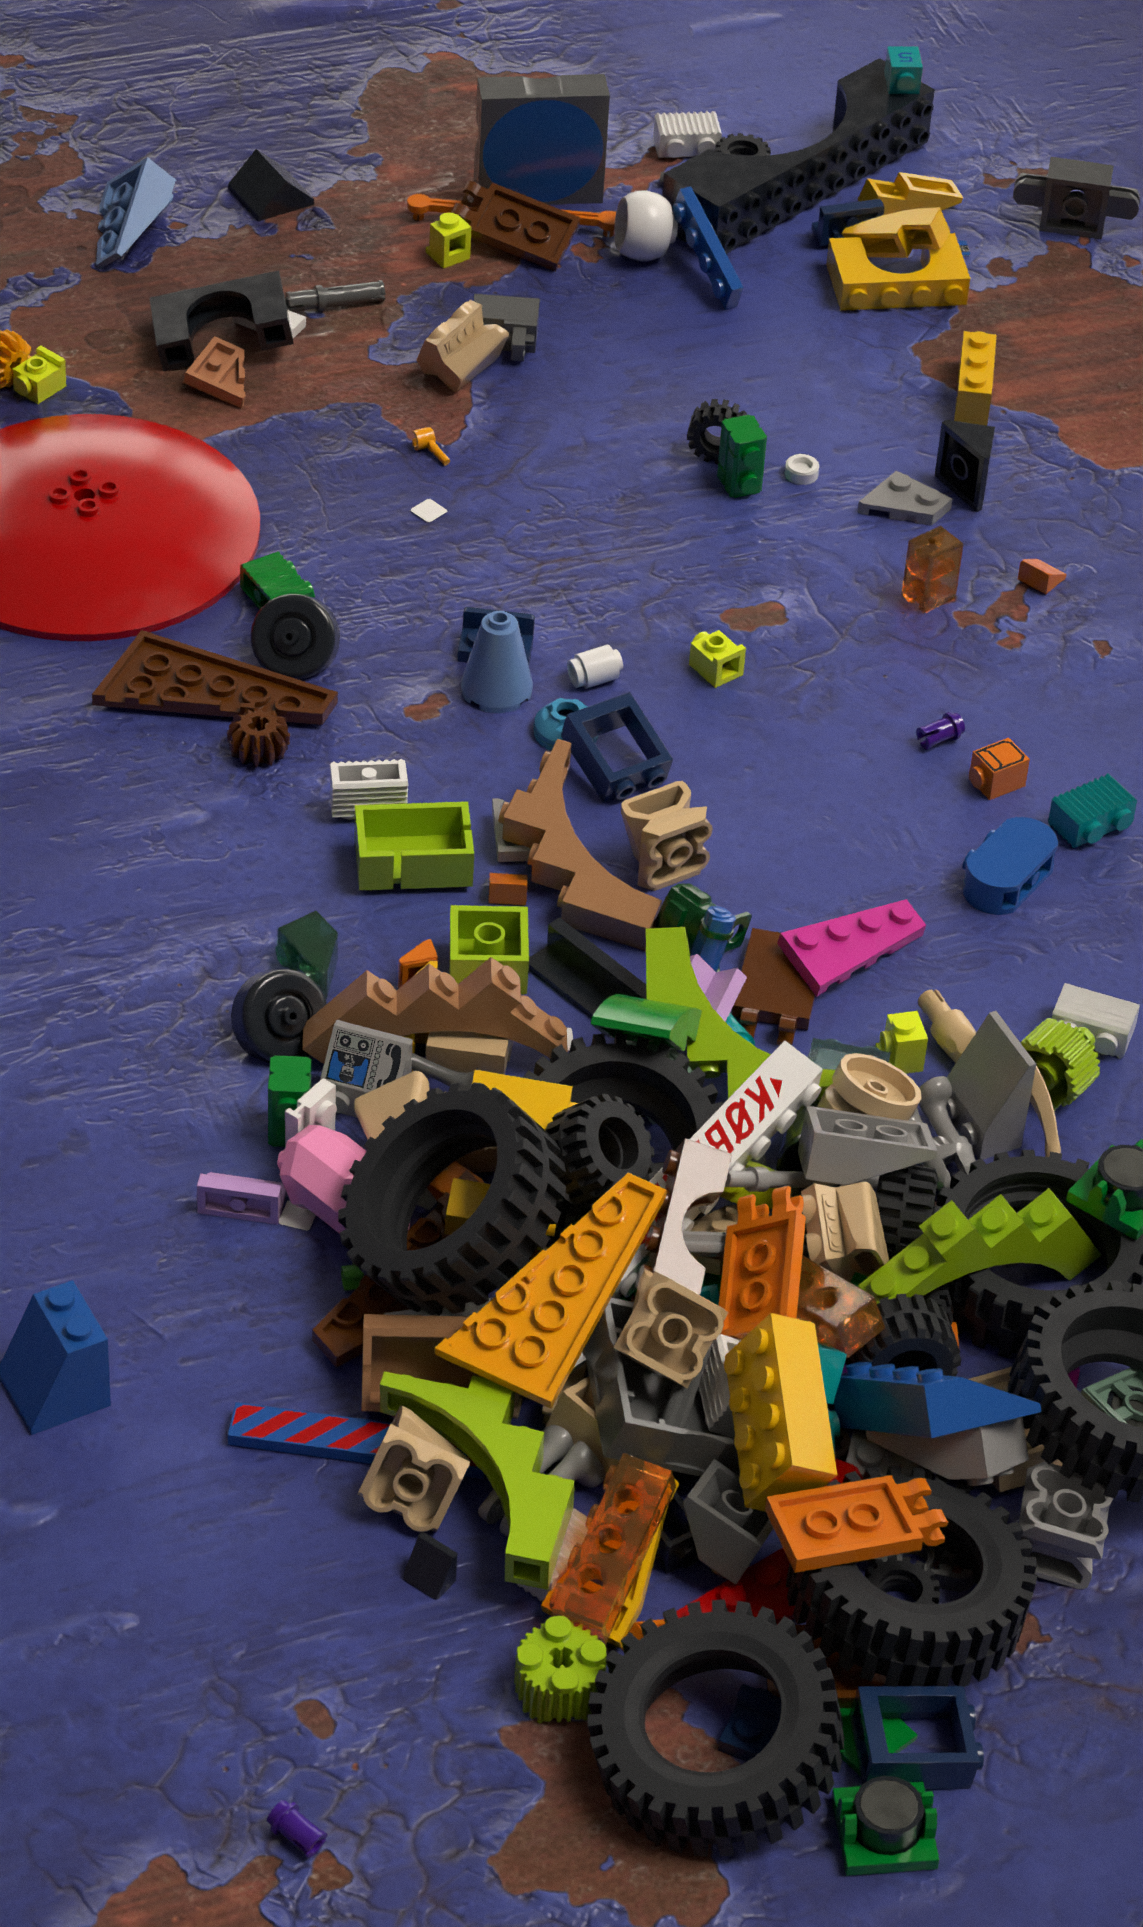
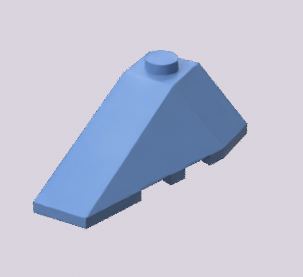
M148 157L109 180L106 184L99 205V212L104 215V219L98 223V230L103 233L97 242L96 265L99 268H103L122 257L173 199L172 191L176 179Z

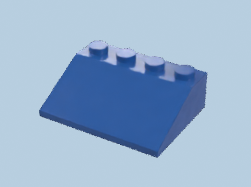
M871 1362L847 1365V1372L841 1374L834 1399L835 1411L842 1428L925 1438H935L1041 1412V1405L1038 1402L963 1377L943 1375L942 1369L919 1371L917 1366L895 1369L894 1364L872 1367Z

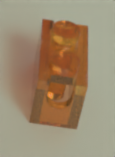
M938 526L909 540L901 595L910 603L918 602L919 610L924 614L955 599L964 544L942 526Z

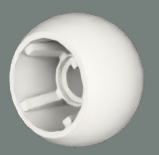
M646 190L635 191L621 198L617 207L614 225V240L617 250L622 255L636 261H651L664 255L669 244L675 242L678 222L672 214V207L669 201L655 192Z

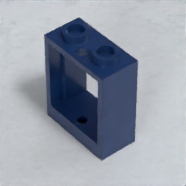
M630 692L572 712L566 716L560 736L564 741L571 743L572 755L603 803L616 798L618 800L625 799L635 791L646 787L655 788L667 779L673 758ZM626 726L647 760L613 772L592 738Z
M858 1686L849 1714L862 1784L872 1778L892 1776L909 1783L924 1782L925 1789L971 1788L977 1770H981L983 1767L984 1752L982 1744L975 1741L976 1714L974 1706L967 1703L964 1686ZM882 1719H949L956 1753H888Z

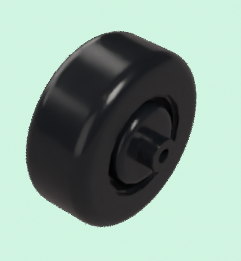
M285 594L273 598L259 610L252 624L251 646L259 664L264 669L298 680L313 677L327 669L334 661L339 649L340 631L335 616L324 603L311 596Z
M291 969L265 970L250 977L238 990L231 1009L232 1029L242 1049L250 1056L259 1060L270 1062L271 1057L274 1056L309 1057L310 1054L303 1050V1029L307 1020L322 1009L327 1002L320 987L304 973Z

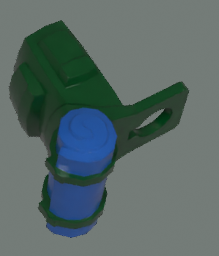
M682 883L670 888L659 910L656 928L685 927L690 956L698 954L715 972H720L719 965L724 952L742 945L752 914L744 912L733 915L726 908L712 903L711 896L706 892L701 891L690 883ZM739 925L737 933L732 938L734 928Z

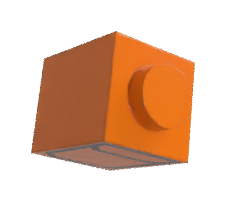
M1008 737L973 751L969 780L989 800L995 799L1026 786L1030 759Z

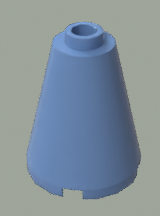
M494 611L482 619L461 679V693L469 704L470 700L479 704V710L490 713L515 711L520 708L521 702L526 699L529 701L531 698L533 681L517 619L505 611Z

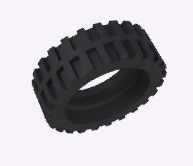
M462 1082L450 1084L449 1092L445 1093L437 1087L426 1092L427 1099L419 1103L412 1099L403 1105L405 1112L396 1119L390 1115L382 1123L385 1129L376 1139L370 1136L363 1146L367 1149V1152L362 1160L354 1161L349 1171L354 1175L351 1184L343 1186L341 1198L347 1203L345 1208L338 1211V1222L346 1228L339 1235L341 1243L349 1249L347 1256L365 1275L399 1303H403L415 1312H420L423 1309L429 1315H441L443 1307H445L452 1314L464 1312L465 1304L472 1301L477 1306L488 1302V1294L497 1288L500 1289L516 1272L530 1262L529 1258L537 1247L540 1249L545 1248L550 1239L545 1233L550 1224H557L561 1214L555 1206L557 1200L565 1198L566 1186L558 1178L565 1175L566 1170L565 1163L557 1157L561 1152L557 1143L549 1137V1133L502 1091L497 1088L490 1090L485 1084L476 1082L472 1084L470 1089ZM497 1147V1165L492 1183L483 1201L472 1216L445 1239L422 1249L407 1251V1233L410 1219L419 1199L430 1183L446 1167L459 1158L479 1149Z
M1022 1150L1019 1157H1009L1007 1152L997 1153L994 1155V1161L986 1164L983 1159L972 1162L969 1174L967 1175L961 1170L951 1177L950 1187H942L937 1197V1203L933 1206L932 1215L952 1200L964 1216L970 1219L1001 1194L1014 1211L1018 1213L1050 1188L1101 1254L1100 1257L1107 1271L1094 1281H1099L1103 1290H1106L1110 1281H1120L1123 1291L1129 1292L1132 1283L1143 1285V1234L1137 1240H1134L1066 1201L1068 1191L1089 1168V1162L1078 1158L1076 1163L1061 1160L1062 1153L1051 1151L1049 1157L1035 1156L1034 1150ZM988 1268L966 1274L947 1283L954 1309L953 1322L957 1324L958 1334L966 1330L973 1335V1344L982 1349L986 1344L999 1348V1356L1009 1359L1012 1352H1019L1034 1315H1037L1042 1304L1045 1301L1050 1303L1052 1296L1059 1291L1066 1295L1068 1290H1038L1023 1287L997 1276ZM1087 1284L1080 1286L1083 1291H1085Z

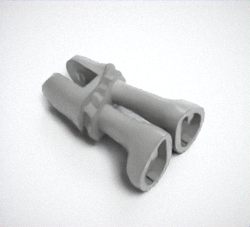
M945 1076L931 1078L919 1087L922 1098L919 1106L938 1135L933 1137L937 1148L936 1159L919 1163V1165L936 1168L938 1175L937 1189L939 1191L944 1186L950 1187L951 1176L946 1165L955 1162L959 1171L961 1170L967 1175L969 1174L970 1164L976 1161L972 1145L968 1143V1138L958 1134L949 1118L946 1105L952 1096V1086ZM916 1108L913 1116L908 1121L923 1123L918 1108Z
M550 1425L542 1430L544 1432V1459L539 1473L542 1474L554 1464L557 1466L548 1475L552 1474L576 1480L584 1487L593 1488L605 1480L606 1473L598 1457L584 1442L578 1441L576 1444H573L570 1433L560 1426ZM493 1489L479 1507L478 1514L489 1524L496 1523L502 1518L499 1530L508 1537L509 1529L500 1498Z

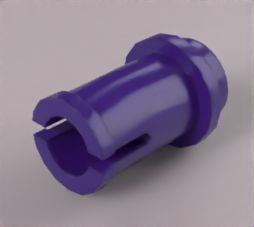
M947 712L943 714L942 719L918 727L916 730L917 739L919 740L931 735L925 741L920 742L924 749H929L931 746L950 738L952 740L959 739L961 734L965 732V724L958 713L952 714Z
M280 1801L267 1817V1822L271 1825L270 1831L275 1835L281 1833L299 1848L307 1858L314 1856L326 1842L327 1833L321 1831L299 1812L298 1804L295 1802Z

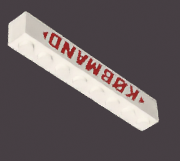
M784 1041L689 1140L731 1153L732 1158L729 1171H745L746 1167L744 1166L752 1158L759 1160L771 1145L772 1141L770 1139L777 1131L783 1134L789 1129L797 1116L795 1112L802 1105L810 1106L816 1100L822 1090L819 1082L823 1069L788 1042ZM662 1167L649 1182L665 1188L668 1175L662 1173ZM720 1196L712 1205L698 1206L686 1211L682 1231H691L694 1226L693 1220L700 1212L705 1215L708 1214L716 1205ZM657 1213L651 1226H656L659 1213ZM649 1229L612 1296L613 1298L619 1299L622 1295L627 1298L636 1290L635 1283L642 1264L647 1265L650 1252L644 1249Z

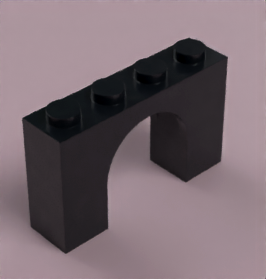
M279 270L149 297L156 346L163 371L191 366L195 361L193 349L195 334L207 323L220 318L240 317L254 323L261 351L294 344Z

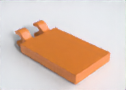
M789 1186L773 1190L772 1216H769L767 1204L755 1206L756 1196L754 1194L738 1199L737 1224L727 1226L719 1306L725 1309L728 1314L723 1322L724 1326L720 1333L722 1335L742 1340L770 1313L797 1318L806 1216L802 1214L804 1208L803 1197L799 1195L790 1198L791 1187Z
M892 1475L768 1496L766 1497L765 1511L795 1573L919 1551L922 1549L923 1542L928 1546H937L945 1541L939 1527L948 1525V1521L941 1509L928 1511L929 1507L923 1496L931 1495L932 1491L925 1478H915L906 1483L896 1484Z

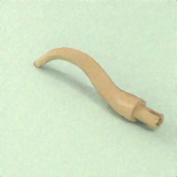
M927 990L919 997L918 1005L932 1022L930 1029L932 1036L956 1064L976 1034V1031L961 1010H951L938 990ZM1036 1066L1030 1102L1043 1129L1045 1157H1049L1050 1151L1061 1153L1051 1097L1045 1081Z

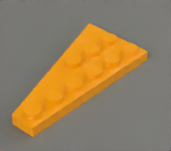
M627 1173L592 1205V1209L575 1225L571 1224L553 1245L546 1251L543 1249L495 1293V1297L478 1313H472L457 1332L449 1339L445 1338L435 1347V1355L551 1409L666 1198V1189Z

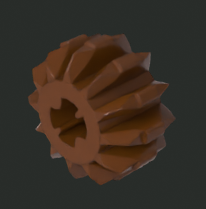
M260 707L258 711L252 712L249 709H245L243 715H234L233 721L229 724L227 742H229L232 757L240 758L242 765L252 762L256 768L260 763L272 766L274 759L282 760L284 753L288 750L290 733L288 732L285 717H277L275 710L263 712Z

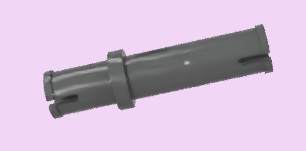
M382 280L323 288L322 285H315L310 290L286 291L285 298L289 311L316 309L319 312L325 311L326 307L385 301V296H383L385 295V287Z

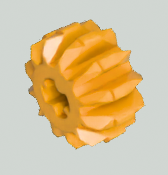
M8 329L0 330V389L13 386V368L31 357L29 355L31 346L22 339V336Z

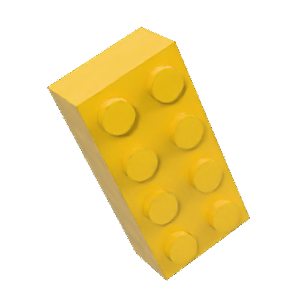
M770 1313L724 1356V1370L727 1374L730 1394L729 1407L732 1411L735 1431L734 1445L738 1453L739 1482L743 1490L744 1505L746 1508L765 1511L766 1497L824 1487L837 1476L815 1323Z

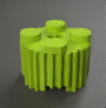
M1047 1018L1020 1042L1036 1063L1045 1081L1054 1111L1060 1105L1062 1107H1065L1067 1104L1070 1105L1100 1075V1067L1098 1066L1100 1060L1096 1059L1098 1053L1094 1052L1095 1037L1086 1027L1073 1028L1069 1022L1065 1024L1063 1020L1057 1022L1056 1019Z
M551 1616L546 1620L545 1624H541L540 1629L532 1628V1634L527 1632L525 1639L520 1640V1647H517L514 1677L515 1693H518L519 1701L523 1700L522 1711L524 1713L529 1712V1718L531 1719L537 1717L538 1723L543 1721L549 1722L552 1718H556L557 1722H561L562 1718L569 1722L571 1717H575V1720H588L587 1715L591 1714L588 1704L590 1693H598L594 1680L599 1670L606 1672L607 1664L605 1659L607 1654L605 1644L598 1640L597 1635L591 1636L590 1629L582 1630L583 1625L575 1627L573 1622L565 1616Z

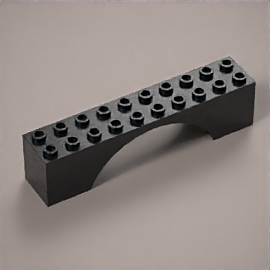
M879 58L838 80L832 134L809 147L777 155L745 156L721 153L708 149L664 173L662 196L671 204L673 214V205L675 204L679 189L691 186L727 254L927 143L930 137L935 89L921 82L920 94H889L884 74L886 61ZM679 222L676 237L687 243L686 233Z

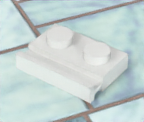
M324 1078L321 1079L297 1101V1108L295 1110L288 1108L285 1111V1148L287 1141L308 1125H320L335 1131V1114L337 1110L336 1085Z

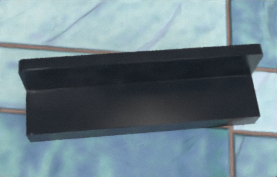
M560 917L548 924L547 947L529 957L528 970L591 1019L597 1008L612 995L621 994L647 999L646 984Z

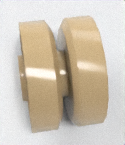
M854 1053L845 1055L841 1059L832 1076L833 1084L825 1090L817 1107L908 1121L913 1116L922 1098L921 1091L914 1080L901 1069L871 1055Z

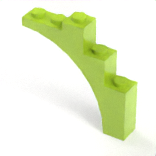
M685 927L646 929L647 999L698 1008L702 1011L696 1041L687 1040V1057L690 1059L689 1067L692 1070L699 1067L706 1074V1079L717 1078L721 1073H727L729 1099L771 1054L758 1049L733 1031L713 1009L697 982L690 960ZM823 1069L819 1082L822 1090L816 1099L821 1100L825 1090L833 1084L832 1076L835 1070Z
M1050 1188L1018 1213L1014 1211L1000 1194L970 1219H967L951 1200L919 1225L920 1229L924 1232L921 1236L858 1286L869 1301L876 1305L880 1303V1299L888 1297V1299L896 1298L897 1294H906L907 1297H912L914 1294L924 1296L939 1286L966 1274L997 1265L1012 1263L1041 1264L1059 1271L1070 1281L1098 1259L1101 1254Z
M384 1371L380 1382V1412L395 1417L401 1405L413 1411L442 1437L466 1453L486 1475L500 1498L509 1529L505 1552V1581L548 1590L574 1508L575 1480L539 1473L544 1459V1432L525 1426L510 1425L514 1414L515 1392L486 1378L472 1376L469 1388H464L450 1383H439L415 1378L410 1375H400Z

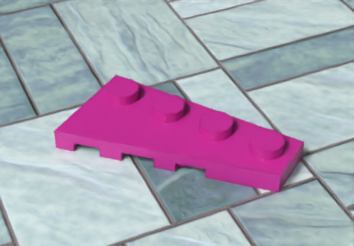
M905 899L782 932L777 944L817 997L826 992L827 987L834 982L840 984L849 979L853 971L862 966L866 969L873 965L879 956L885 953L892 954L923 936L926 924L908 900Z

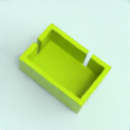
M468 802L355 805L354 842L359 890L393 889V884H400L401 889L473 887L474 846Z

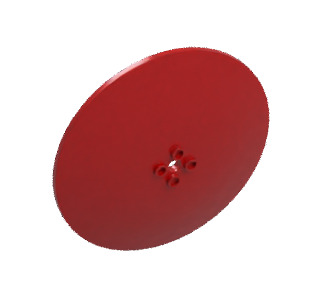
M73 414L45 417L0 429V629L25 636L60 641L115 640L137 636L141 630L149 633L183 622L217 603L240 581V565L254 559L260 539V512L252 487L241 471L228 458L202 440L163 424L143 419L104 414Z

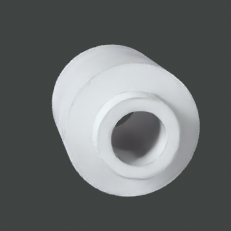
M607 644L575 654L574 659L567 661V669L572 684L576 688L584 686L587 689L618 679L620 670H623V661L617 649L613 650Z

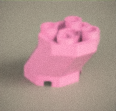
M308 1125L289 1139L286 1143V1148L278 1155L279 1176L291 1203L298 1208L309 1209L340 1234V1232L346 1229L338 1222V1211L345 1208L347 1203L341 1198L343 1186L351 1184L354 1175L349 1171L354 1161H361L367 1151L343 1133L320 1125Z

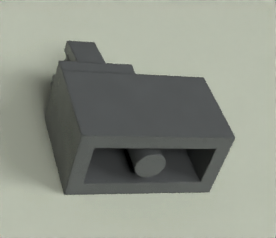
M474 293L473 301L482 305L483 325L496 324L508 331L509 337L502 350L512 351L511 361H524L525 352L535 353L540 299Z

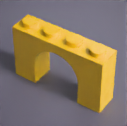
M955 233L949 234L941 249H922L920 262L923 269L905 274L887 272L874 266L867 258L861 237L829 238L826 266L840 311L967 305L971 278Z
M474 1070L472 1084L474 1082L482 1083L490 1090L497 1088L502 1091L544 1130H546L548 1123L553 1122L552 1117L556 1113L578 1104L571 1102L573 1086ZM453 1178L446 1211L444 1234L451 1235L472 1216L486 1196L491 1184ZM550 1224L545 1235L554 1237L557 1224Z

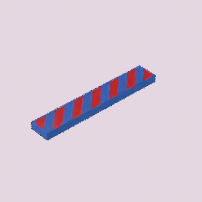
M236 1402L228 1431V1445L372 1464L392 1423ZM457 1448V1449H458L460 1452H462L466 1457H468L466 1453H464L462 1450H460L459 1448ZM470 1459V1464L464 1476L484 1479L485 1474Z

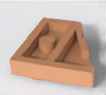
M214 336L185 372L183 383L242 408L245 400L244 349Z

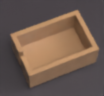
M364 1314L362 1411L380 1412V1382L384 1371L400 1375H410L415 1378L439 1383H450L464 1388H469L472 1376L482 1377L435 1355V1347L445 1338L449 1339L457 1332L469 1316Z

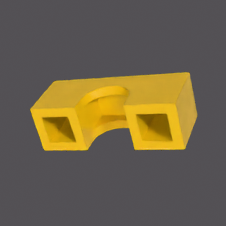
M981 331L963 332L954 421L986 426L988 424L997 335L987 334Z

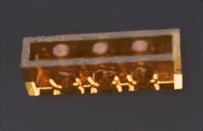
M802 1255L796 1319L815 1323L817 1341L846 1353L847 1358H849L885 1329L875 1298Z
M626 1453L622 1454L618 1465L612 1464L604 1479L603 1489L606 1491L600 1505L595 1503L588 1513L585 1528L588 1529L582 1544L576 1543L570 1553L567 1564L570 1571L564 1584L558 1583L552 1593L549 1607L552 1609L553 1616H565L573 1622L575 1627L582 1625V1630L590 1629L591 1636L597 1635L598 1640L606 1645L675 1491L676 1483L671 1470ZM626 1501L639 1503L637 1509L631 1513L623 1514L617 1511L619 1506ZM617 1540L621 1542L619 1549L613 1553L599 1551L606 1541ZM596 1579L604 1582L601 1589L595 1593L589 1594L582 1591L584 1584L590 1580Z

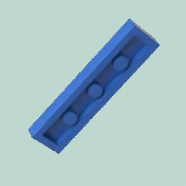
M692 187L679 189L675 204L673 205L674 218L683 227L688 245L694 249L699 258L701 270L707 274L712 283L715 297L720 299L725 310L735 308L738 305L744 287Z

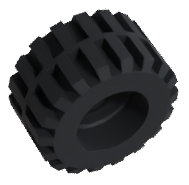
M608 1094L591 1097L556 1113L552 1117L553 1122L548 1123L546 1131L549 1133V1137L557 1143L561 1151L557 1157L565 1163L566 1174L559 1177L558 1180L566 1186L565 1194H569L571 1202L575 1204L581 1203L584 1208H592V1205L627 1173L646 1181L650 1180L648 1174L652 1173L654 1164L651 1161V1158L654 1157V1148L650 1146L649 1140L652 1139L650 1132L645 1130L643 1126L645 1122L642 1117L634 1113V1107L629 1103L623 1104L622 1098L617 1096L610 1097Z
M912 1165L879 1175L876 1198L889 1260L924 1233L919 1225L932 1216L938 1182L936 1168Z
M897 1294L896 1298H882L879 1300L880 1303L876 1305L870 1304L864 1308L865 1313L857 1315L852 1321L853 1327L848 1328L846 1347L852 1364L871 1362L872 1367L894 1364L895 1369L917 1366L919 1371L942 1369L943 1375L957 1376L958 1374L957 1367L961 1366L960 1350L949 1318L942 1306L938 1307L937 1301L931 1298L924 1300L923 1295L914 1294L912 1297H907L906 1294Z

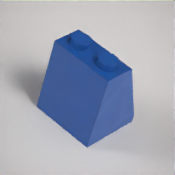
M73 1280L32 1295L0 1363V1380L31 1435L111 1406L108 1338Z

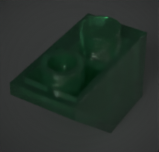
M314 911L277 928L275 952L282 966L309 976L320 987L325 999H327L338 961V932L317 911Z

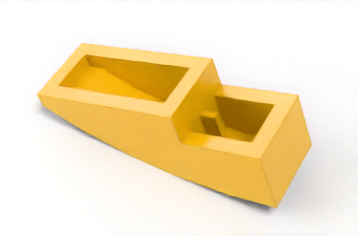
M899 172L894 182L867 178L857 200L881 199L885 206L884 215L920 208L940 207L941 210L960 204L963 196L952 180Z
M937 207L882 215L845 228L842 234L844 238L861 237L867 257L908 258L913 249H941L951 231L941 208Z

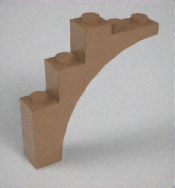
M557 739L552 751H545L539 767L541 774L538 780L533 778L527 792L517 789L511 802H504L498 820L499 823L503 824L502 839L531 848L528 857V865L532 866L531 882L560 891L557 907L562 908L561 919L575 929L646 951V929L656 928L662 900L638 891L610 874L589 854L576 836L566 813L562 791L570 767L571 743Z
M492 957L459 984L456 983L450 974L439 971L431 964L426 965L398 990H395L387 980L379 979L366 970L307 1020L303 1029V1050L323 1064L336 1020L402 1037L410 1034L435 1031H465L488 1034L531 1047L550 1059L552 1049L561 1044L568 1053L567 1027L559 1018L550 1016L538 1008L531 998L525 995L522 996L518 974L511 967L503 966Z

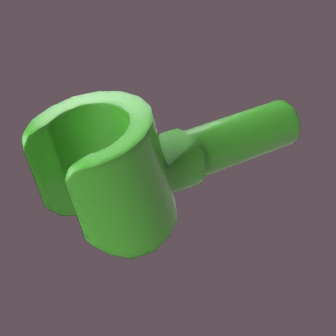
M354 1263L341 1266L343 1289L345 1291L357 1289L360 1280L364 1277V1273Z

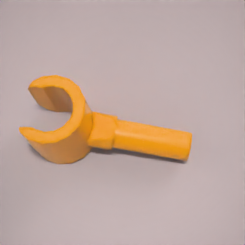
M426 427L413 430L416 438L412 439V444L415 450L428 448L444 466L450 463V459L436 444L432 428Z

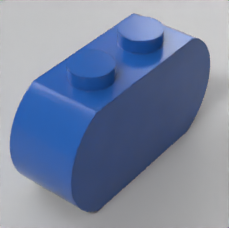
M1027 817L1009 818L996 830L992 829L989 831L984 842L976 850H970L962 864V868L965 870L962 891L967 902L974 908L989 914L1005 915L1013 913L1053 873L1054 857L1058 847V839L1055 832L1045 823Z

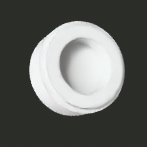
M796 454L786 460L785 477L790 482L807 485L818 479L819 462L812 456Z

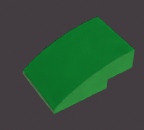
M615 994L604 1000L592 1016L591 1025L610 1038H615L616 1033H622L627 1035V1041L637 1042L638 1037L649 1039L648 1045L659 1046L661 1042L670 1046L671 1049L685 1051L687 1040L696 1041L702 1011L693 1007Z

